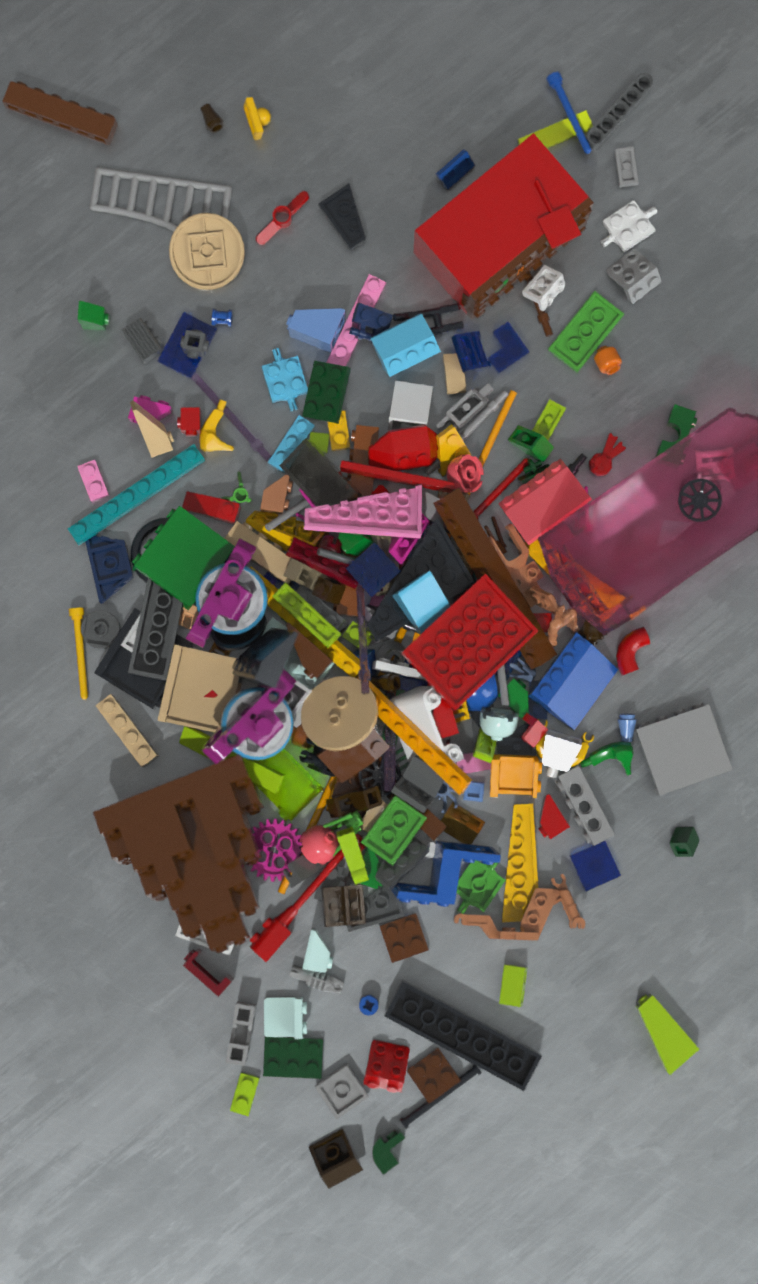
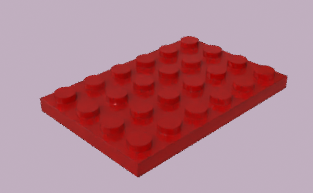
M484 574L401 654L448 705L456 711L522 648L538 630L487 574Z

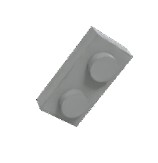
M634 147L615 149L614 154L619 187L638 185Z

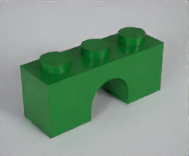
M674 404L666 426L676 430L678 439L674 442L662 440L654 461L674 468L683 463L686 453H683L684 447L689 445L692 437L689 435L690 429H694L698 419L695 417L696 411Z

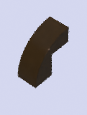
M378 786L362 788L325 799L331 818H338L354 811L370 810L383 805Z

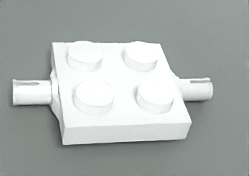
M633 200L603 220V225L608 230L609 236L600 240L601 244L605 248L614 242L619 245L623 252H626L655 233L656 229L650 223L649 218L658 213L657 209L652 206L644 212Z

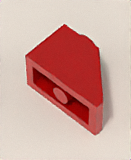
M550 794L544 796L539 818L541 827L538 828L544 838L548 837V839H552L570 827Z

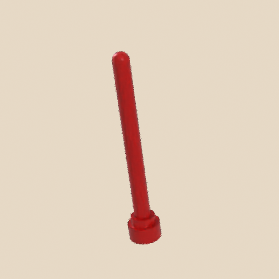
M524 458L473 511L478 520V517L523 471V468L528 466L527 460L529 458Z

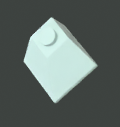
M312 928L302 969L326 973L327 968L331 969L333 957H330L331 952L315 928Z

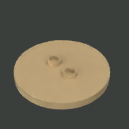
M200 213L188 217L176 228L170 240L169 256L174 271L185 283L198 289L213 290L227 285L238 275L244 263L245 246L240 232L228 219L213 213Z
M348 676L333 677L318 684L304 701L301 710V723L306 735L317 746L331 751L346 750L361 743L372 732L378 718V704L371 689L361 680Z

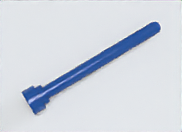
M554 72L546 80L549 86L556 90L584 152L589 154L591 153V147L562 87L563 78L560 72Z

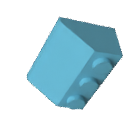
M422 313L370 338L382 367L389 377L441 352Z

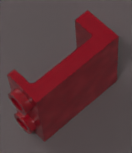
M200 948L196 951L194 949L191 950L184 958L186 963L183 966L219 997L234 978L228 974L220 982L196 961V957L202 950Z

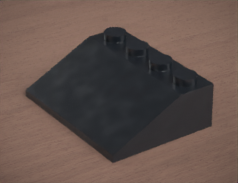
M270 628L234 661L232 674L256 684L276 688L298 632Z

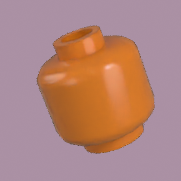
M602 346L594 356V361L601 373L612 375L619 371L622 359L615 347Z

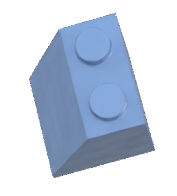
M342 308L295 310L293 315L290 314L286 323L289 336L331 353L346 320L345 310Z

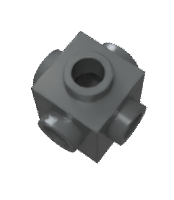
M186 330L185 336H182L181 347L184 354H187V357L198 359V356L203 357L204 352L208 351L209 341H207L205 333L200 330Z

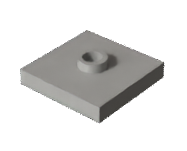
M348 1064L315 1085L316 1090L336 1119L369 1097Z

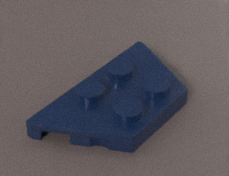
M93 536L85 542L100 604H102L130 582L134 576L124 540L110 539L105 536Z

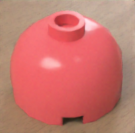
M466 454L454 458L449 463L446 475L448 481L455 483V490L459 488L463 493H472L481 487L483 481L480 480L481 475H484L481 462L476 456Z
M315 825L303 832L300 837V842L302 841L303 846L301 851L311 863L324 865L335 857L333 855L339 846V841L331 828Z

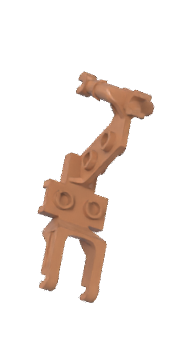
M510 523L505 526V529L509 530V536L518 549V557L508 561L491 536L488 538L528 606L531 608L537 605L554 614V619L551 620L547 638L551 645L555 647L558 645L557 632L565 625L570 627L571 634L579 631L577 611L573 608L565 610L564 604L559 607L554 595L539 587L536 581L544 576L535 561L526 565L529 549L514 525Z
M564 874L560 875L562 878L560 884H557L555 879L551 878L552 885L556 889H535L520 922V932H515V928L502 927V931H498L490 915L457 914L453 919L455 924L459 922L460 918L462 925L479 926L490 939L538 940L552 907L558 902H562L563 910L566 911L569 918V927L585 928V920L579 915L576 908L577 905L574 903L571 893L567 888Z

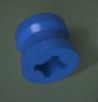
M365 995L360 999L359 1009L364 1015H373L378 1010V1000L373 995Z

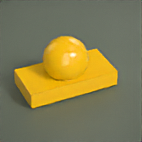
M253 97L246 98L243 108L253 139L259 140L264 132L262 126L270 122L271 113L264 107L256 109Z

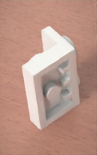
M544 265L522 291L523 296L538 303L539 309L544 311L552 304L553 299L558 293L563 291L565 287L563 274Z

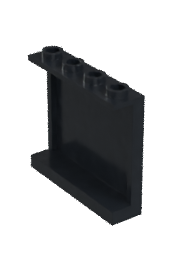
M134 608L94 673L155 710L156 707H161L166 681L129 674L128 670L132 652L121 646L140 616L141 611ZM178 634L176 635L174 645L194 649V643L189 642Z

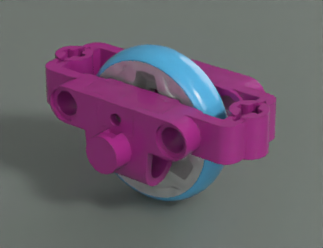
M239 538L227 563L213 567L202 577L198 584L195 598L199 614L186 637L187 640L203 648L212 630L222 634L235 635L251 630L260 622L267 608V590L261 577L247 566L257 549L256 546Z
M283 669L276 688L259 685L258 687L247 688L235 694L223 710L221 725L217 728L215 734L204 744L201 751L215 764L222 761L231 751L251 760H263L278 754L287 745L293 732L292 711L283 697L294 687L296 680Z

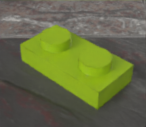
M549 399L532 431L543 435L549 440L566 408Z
M243 1072L240 1073L230 1108L231 1112L249 1116L260 1077Z

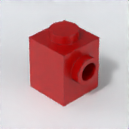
M200 407L181 408V417H177V426L181 428L182 434H186L188 437L200 434L202 428Z

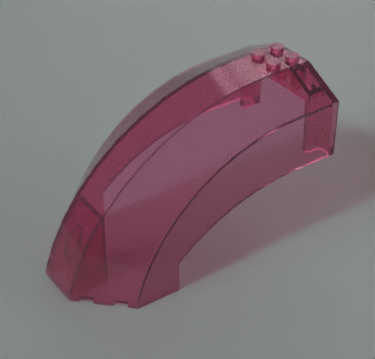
M727 408L538 538L550 577L571 608L575 609L579 615L602 634L606 635L635 618L696 572L758 531V417L748 413L741 414L736 412V409ZM694 479H706L713 482L720 490L722 496V504L718 513L710 520L704 522L692 521L685 517L678 504L681 489L686 483ZM702 482L693 483L697 492H700ZM705 483L703 492L707 493L713 487ZM689 485L684 490V493L693 496L694 492ZM716 490L708 496L709 499H718ZM682 496V505L692 501L690 498ZM708 502V505L716 510L718 502ZM690 505L683 509L689 515L694 506ZM706 507L703 508L705 518L712 514ZM699 508L696 509L692 517L701 518Z

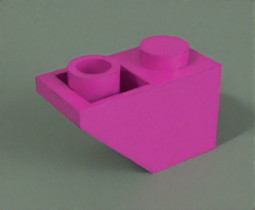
M134 396L133 400L158 421L172 414L173 409L169 406L168 402L158 400L157 403L151 401V398L147 396ZM131 407L128 419L130 422L137 423Z

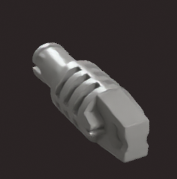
M293 965L290 977L305 981L307 986L318 990L341 994L344 982L329 974L309 971Z

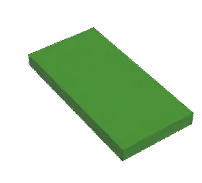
M594 291L551 344L548 351L578 373L624 316V313Z

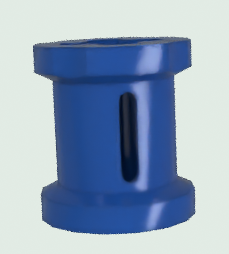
M213 308L212 326L225 324L231 327L232 310L217 311Z

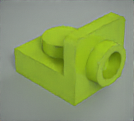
M352 621L342 635L345 640L359 650L363 647L367 648L373 640L370 638V632Z

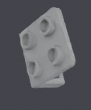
M635 249L628 252L606 270L607 275L624 288L627 299L631 304H634L662 282L657 267Z

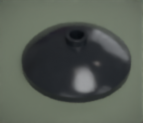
M264 614L255 627L241 634L228 635L212 630V639L217 646L225 650L235 651L247 648L254 644L264 633L267 624L266 615Z

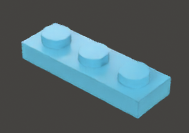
M299 415L268 461V464L285 473L315 425Z

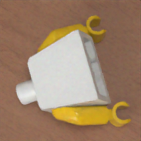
M546 720L545 727L547 728L548 721ZM548 729L535 746L538 757L542 758V764L548 766L546 775L556 778L559 769L568 771L570 767H575L583 761L589 748L588 744L594 740V735L588 741L585 738L587 732L583 733L580 739Z

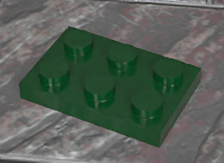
M314 361L302 417L339 424L351 370L350 367Z
M265 1036L263 1076L322 1079L323 1038L295 1039V1037Z

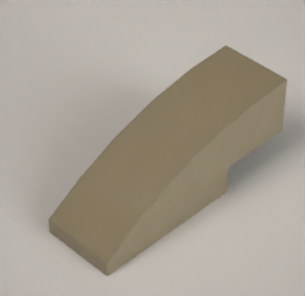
M292 558L283 575L311 590H314L318 577L336 582V580Z

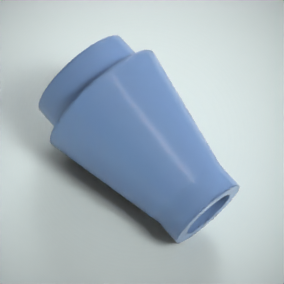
M619 714L618 724L621 741L623 742L633 741L637 721L635 714Z

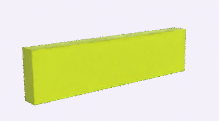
M587 111L576 114L583 132H588L593 127ZM569 118L534 132L546 148L577 136ZM533 133L526 135L522 138H519L517 141L518 144L520 145Z

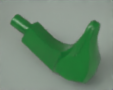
M612 742L590 753V757L581 761L580 765L584 768L592 764L595 766L607 759H616L622 764L626 775L629 776L631 775V763L634 754L633 746L630 742Z

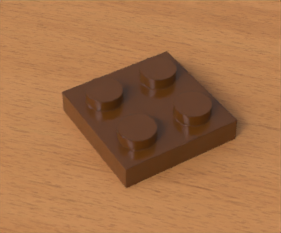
M416 913L379 926L392 963L429 950Z
M439 1048L406 1070L429 1104L461 1082Z

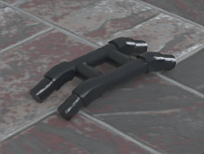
M459 303L415 312L393 314L394 321H405L422 313L423 317L433 316L435 327L430 328L433 335L450 333L464 328L462 321L442 326L440 315L460 310Z

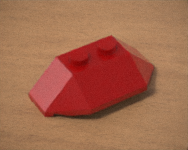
M426 425L389 430L374 445L372 444L368 447V465L395 471L430 466L437 458L438 445L436 435L438 434Z

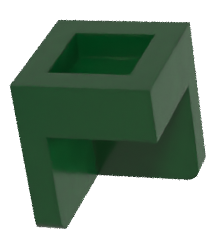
M694 826L676 827L669 844L675 857H693L700 840Z

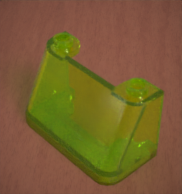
M285 748L270 758L257 760L285 775L280 790L276 794L254 783L280 810L278 814L285 821L288 819L293 821L324 790Z

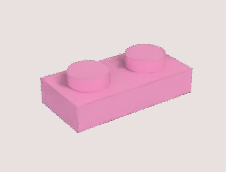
M96 460L77 466L91 502L109 496Z

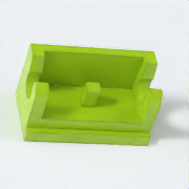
M504 965L499 1004L516 1007L523 1006L528 967Z

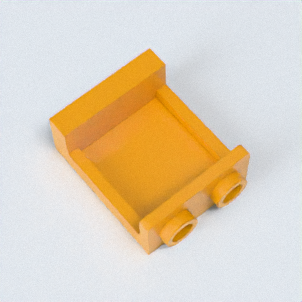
M494 754L490 770V797H498V794L532 795L533 798H537V792H541V781H538V774H542V762H539L538 756Z

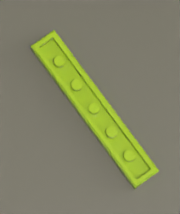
M184 726L179 743L208 758L201 750L211 737L195 728ZM231 751L223 760H226L238 754H236L234 751ZM243 758L250 778L254 783L275 794L279 792L284 774L257 760Z

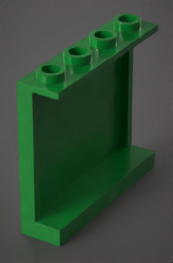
M179 506L176 510L172 509L166 517L169 519L165 525L161 523L155 531L157 536L154 540L150 538L145 544V552L142 555L139 553L132 562L135 564L132 570L135 571L137 569L182 602L183 607L189 611L196 601V590L202 577L213 567L223 564L235 546Z

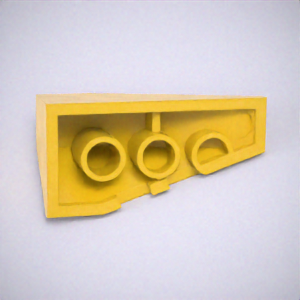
M255 510L246 519L247 524L265 535L272 542L281 546L286 552L294 537L314 547H319L322 538L329 535L328 531L304 530V522L297 521L296 517L292 516L271 531H267L265 525L278 517V514Z

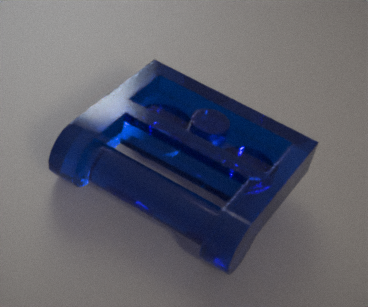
M480 331L455 334L451 337L463 373L486 370L491 367L480 340Z

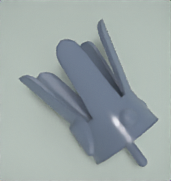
M519 658L518 661L523 667L510 663V667L520 672V674L510 673L509 676L523 678L524 681L528 682L534 680L536 676L535 668L531 670Z

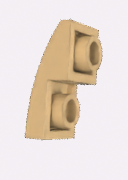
M462 353L443 354L447 394L466 393Z

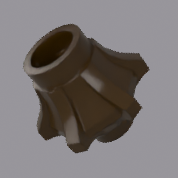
M595 615L586 616L582 628L577 632L592 645H597L598 641L604 639V636L607 635V631L602 627L600 617Z

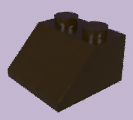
M344 1129L308 1147L318 1173L328 1189L363 1171L358 1156Z

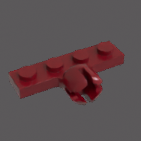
M327 535L322 538L319 544L320 548L341 554L342 543L339 538H337L335 545L332 544L333 535ZM296 537L292 539L286 556L353 589L357 587L363 570L353 565L317 555L319 547H314Z

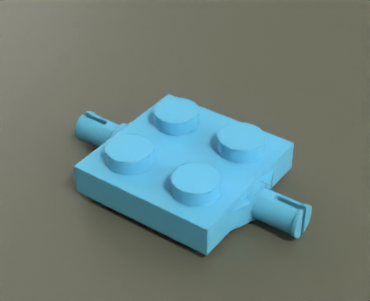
M280 348L273 349L275 361L261 366L272 403L288 401L290 411H296L298 408L295 399L300 395L307 394L308 391L299 358L295 356L282 359Z

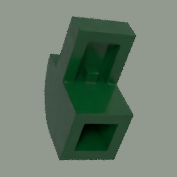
M401 1129L391 1131L386 1135V1140L379 1135L374 1141L372 1149L373 1160L383 1175L399 1164V1159L391 1149L405 1139V1134Z

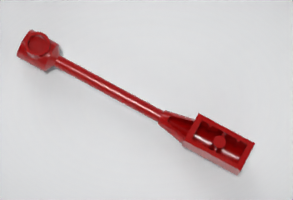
M356 833L358 845L362 852L366 847L361 843L364 838ZM342 849L293 905L273 919L269 917L262 925L265 929L260 934L256 932L249 940L252 943L250 948L265 962L271 958L293 932L288 926L299 912L298 910L344 858Z

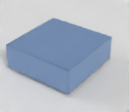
M471 781L464 791L463 800L482 802L485 783Z

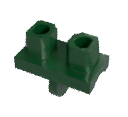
M532 459L527 460L528 466L523 468L524 473L527 474L517 479L520 484H526L536 474L541 473L550 465L542 466L540 460L534 463Z

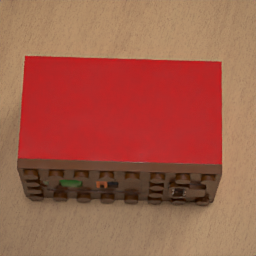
M534 133L415 230L413 253L455 302L460 304L461 309L471 320L475 317L477 319L486 312L485 309L489 305L493 307L500 301V296L504 293L506 295L515 288L514 285L517 282L522 283L529 277L528 272L532 270L537 271L543 265V261L546 258H553L558 253L557 249L561 246L566 247L572 241L570 240L556 248H551L537 220L550 212L535 183L536 179L539 180L553 211L568 205L581 234L586 230L585 226L592 213L594 202Z

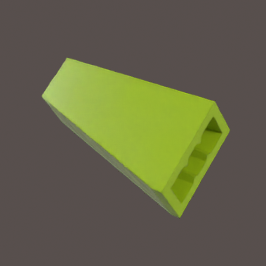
M644 994L638 999L637 1002L639 1004L636 1005V1008L665 1071L671 1075L692 1057L699 1048L652 994L648 996Z

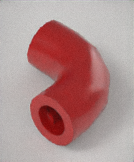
M644 627L635 629L625 635L618 645L616 659L621 676L639 669L635 659L638 649L650 645V639Z

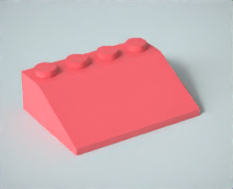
M560 458L544 471L536 474L526 484L521 485L511 495L506 496L498 504L527 544L530 545L592 499Z

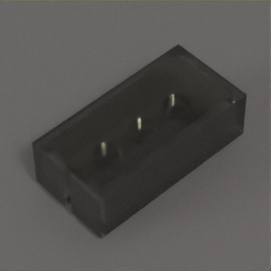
M306 438L279 465L316 506L326 504L331 506L346 500L348 502L355 501L362 496L361 492L312 441Z

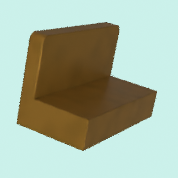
M452 802L441 819V822L447 826L444 832L463 844H472L485 822L459 805L455 809L454 802Z

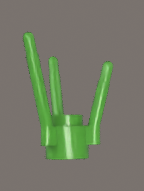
M238 471V487L233 490L232 496H223L221 499L235 500L238 503L252 502L253 499L248 497V492L243 487L241 472Z
M354 811L324 824L323 827L332 826L331 829L336 830L344 825L347 828L353 826L356 834L362 830L360 826L364 824V821L360 814ZM340 845L336 848L333 856L341 850Z

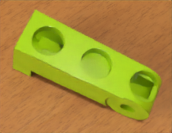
M353 826L337 831L336 836L355 885L368 881L365 863Z

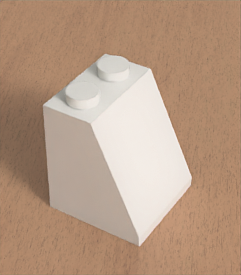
M395 381L388 431L420 425L427 426L433 386Z

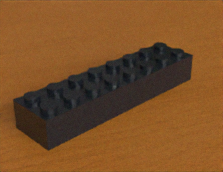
M405 980L401 981L384 1014V1017L522 1091L526 1089L542 1057L541 1053Z

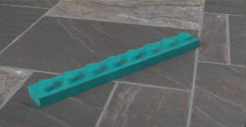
M194 444L69 527L68 531L80 546L205 462L204 457Z

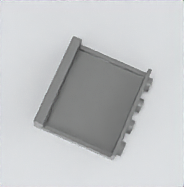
M703 702L692 706L693 710L688 712L685 709L674 712L675 716L667 718V715L656 718V723L649 724L648 721L638 724L639 729L634 730L639 738L656 786L657 796L733 770L709 704L705 706Z

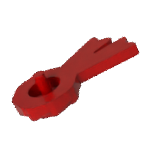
M612 433L608 435L602 453H596L589 460L590 471L596 476H606L612 469V459L626 449V447L622 446V441L613 448L618 436H613Z

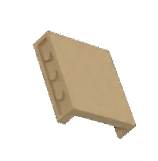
M174 645L158 721L215 733L221 725V717L226 704L241 689L242 683H238L239 676L232 674L234 661L238 658ZM212 690L218 695L215 698L204 697Z

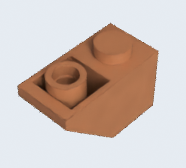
M290 475L283 476L264 489L260 507L262 512L281 515L289 509L290 500L287 499L288 492H292L293 487Z

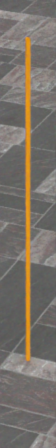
M510 390L478 458L482 467L517 393ZM403 627L399 628L394 641L401 643L407 630L403 629ZM379 671L378 676L385 675L383 672ZM330 777L306 830L317 825L327 804L325 799L330 797L336 777ZM285 876L278 889V892L285 894L290 884Z

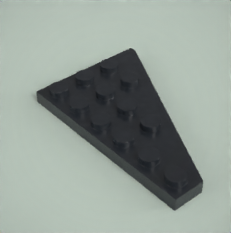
M439 519L433 521L366 624L375 642L410 623L392 595L421 574L430 571L447 600L475 584Z

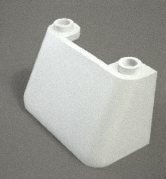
M418 686L390 700L454 763L464 759L459 746L456 744L443 745L430 711L439 706L441 696L432 686ZM399 737L407 760L410 763L413 756L417 754Z

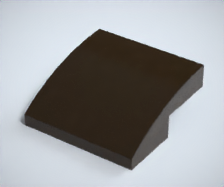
M363 885L321 888L324 927L366 924Z

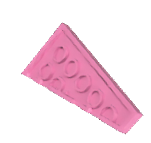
M422 485L408 490L406 488L399 489L398 492L389 494L384 492L360 497L350 502L347 500L341 501L340 504L330 506L326 504L307 508L304 515V530L421 538Z

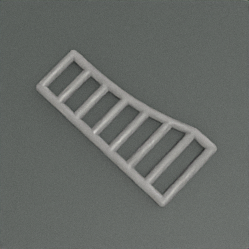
M97 167L94 174L89 208L92 211L112 213L148 221L175 231L178 225L170 222L176 186L187 187L182 222L190 217L194 188L205 190L202 213H210L213 191L224 192L220 216L228 219L232 187L229 185ZM102 175L113 177L108 205L97 204ZM120 178L131 179L127 209L116 207ZM139 180L150 182L145 213L134 210ZM157 183L168 184L163 219L152 215Z

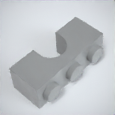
M236 1002L226 1063L246 1065L256 1004Z

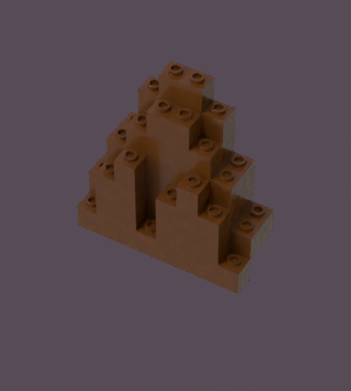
M240 755L233 756L93 812L99 832L105 837L112 859L120 865L123 864V866L132 863L134 871L140 877L147 897L153 901L156 900V902L168 898L172 911L177 915L184 936L195 938L200 936L203 931L212 952L216 951V953L226 951L228 949L227 946L235 944V946L244 944L246 942L245 939L250 938L242 915L245 914V917L251 916L260 907L244 865L256 864L262 856L247 814L255 815L260 813V809L264 808L256 785L250 778L243 757Z

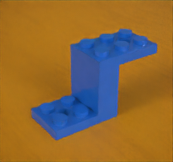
M436 841L430 885L398 883L391 891L400 902L410 903L411 900H414L424 905H429L430 902L437 903V905L448 907L449 904L455 905L461 860L463 859L464 862L474 863L475 860L482 861L483 864L493 865L494 862L500 863L501 855L490 846Z

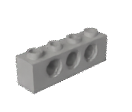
M577 766L557 776L558 781H556L560 792H565L567 796L565 802L569 809L573 808L575 811L574 819L578 826L582 825L585 831L583 836L586 842L595 846L614 836L615 834L580 767ZM572 784H577L580 788V792L577 795H573L570 792ZM582 801H586L589 805V809L586 812H582L579 809V804ZM591 818L596 819L598 822V826L594 830L588 827V821Z

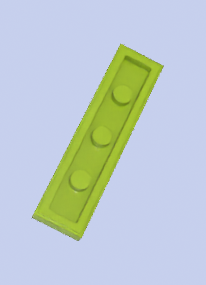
M286 582L272 596L327 648L341 636V633Z

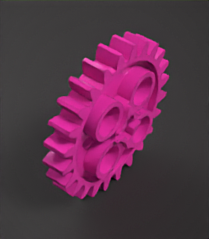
M267 819L266 825L263 822H259L260 828L253 826L255 831L253 834L260 852L264 851L267 858L264 862L258 859L259 862L253 864L250 871L254 872L257 870V877L264 874L263 880H267L270 876L271 882H275L277 876L279 881H283V870L287 869L291 872L287 865L301 856L302 842L299 841L301 835H296L299 829L291 830L292 823L285 826L286 820H282L279 824L278 819H274L272 824L271 820ZM268 832L273 837L270 843H267L264 839L265 834ZM280 833L281 837L277 843V835ZM285 838L291 842V846L288 849H285L282 845ZM276 846L278 853L273 854L271 847ZM279 857L285 860V865L282 868L278 867L276 863ZM272 858V865L269 867L268 864Z

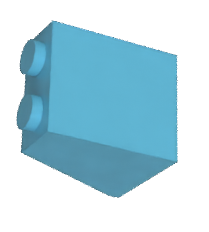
M430 571L421 574L392 595L418 634L424 632L450 607Z

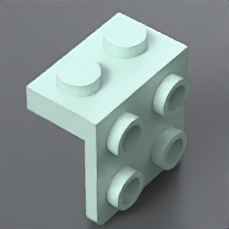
M303 997L265 998L264 1035L266 1037H295V1039H303V1034H307V1022H303V1014H307V1002H303Z

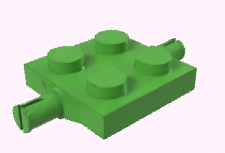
M475 860L474 863H469L458 880L457 894L463 900L457 909L459 912L461 911L464 914L469 905L475 906L483 912L486 910L506 881L494 870L498 863L494 862L493 865H487L478 860Z

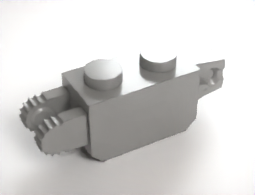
M487 384L481 390L478 387L471 389L447 411L446 416L436 425L437 429L444 427L449 421L459 431L486 406L489 401L487 396L493 391V388Z

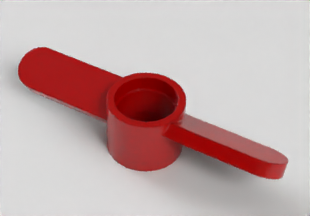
M302 191L287 206L276 207L273 211V219L257 234L256 242L264 245L280 228L290 226L292 216L308 201L309 194L306 191ZM280 212H286L289 218L285 222H279L276 220V215Z

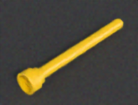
M84 607L70 608L69 617L74 621L80 696L83 700H86L88 698L83 636L81 634V620L85 615Z

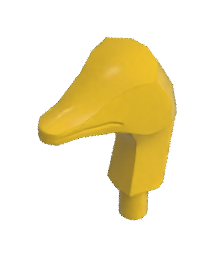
M219 400L216 409L212 410L201 428L199 443L200 449L205 452L233 451L234 449L233 446L226 444L216 435V427L224 415L223 410L226 406V401Z

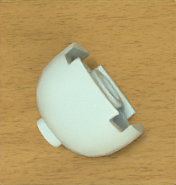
M485 708L480 710V726L485 734L491 736L492 740L501 741L503 738L514 733L517 728L519 715L518 713L512 715V710L503 708H491V711L486 712Z

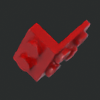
M373 1040L363 1085H367L372 1089H386L391 1093L402 1092L410 1053L409 1047Z

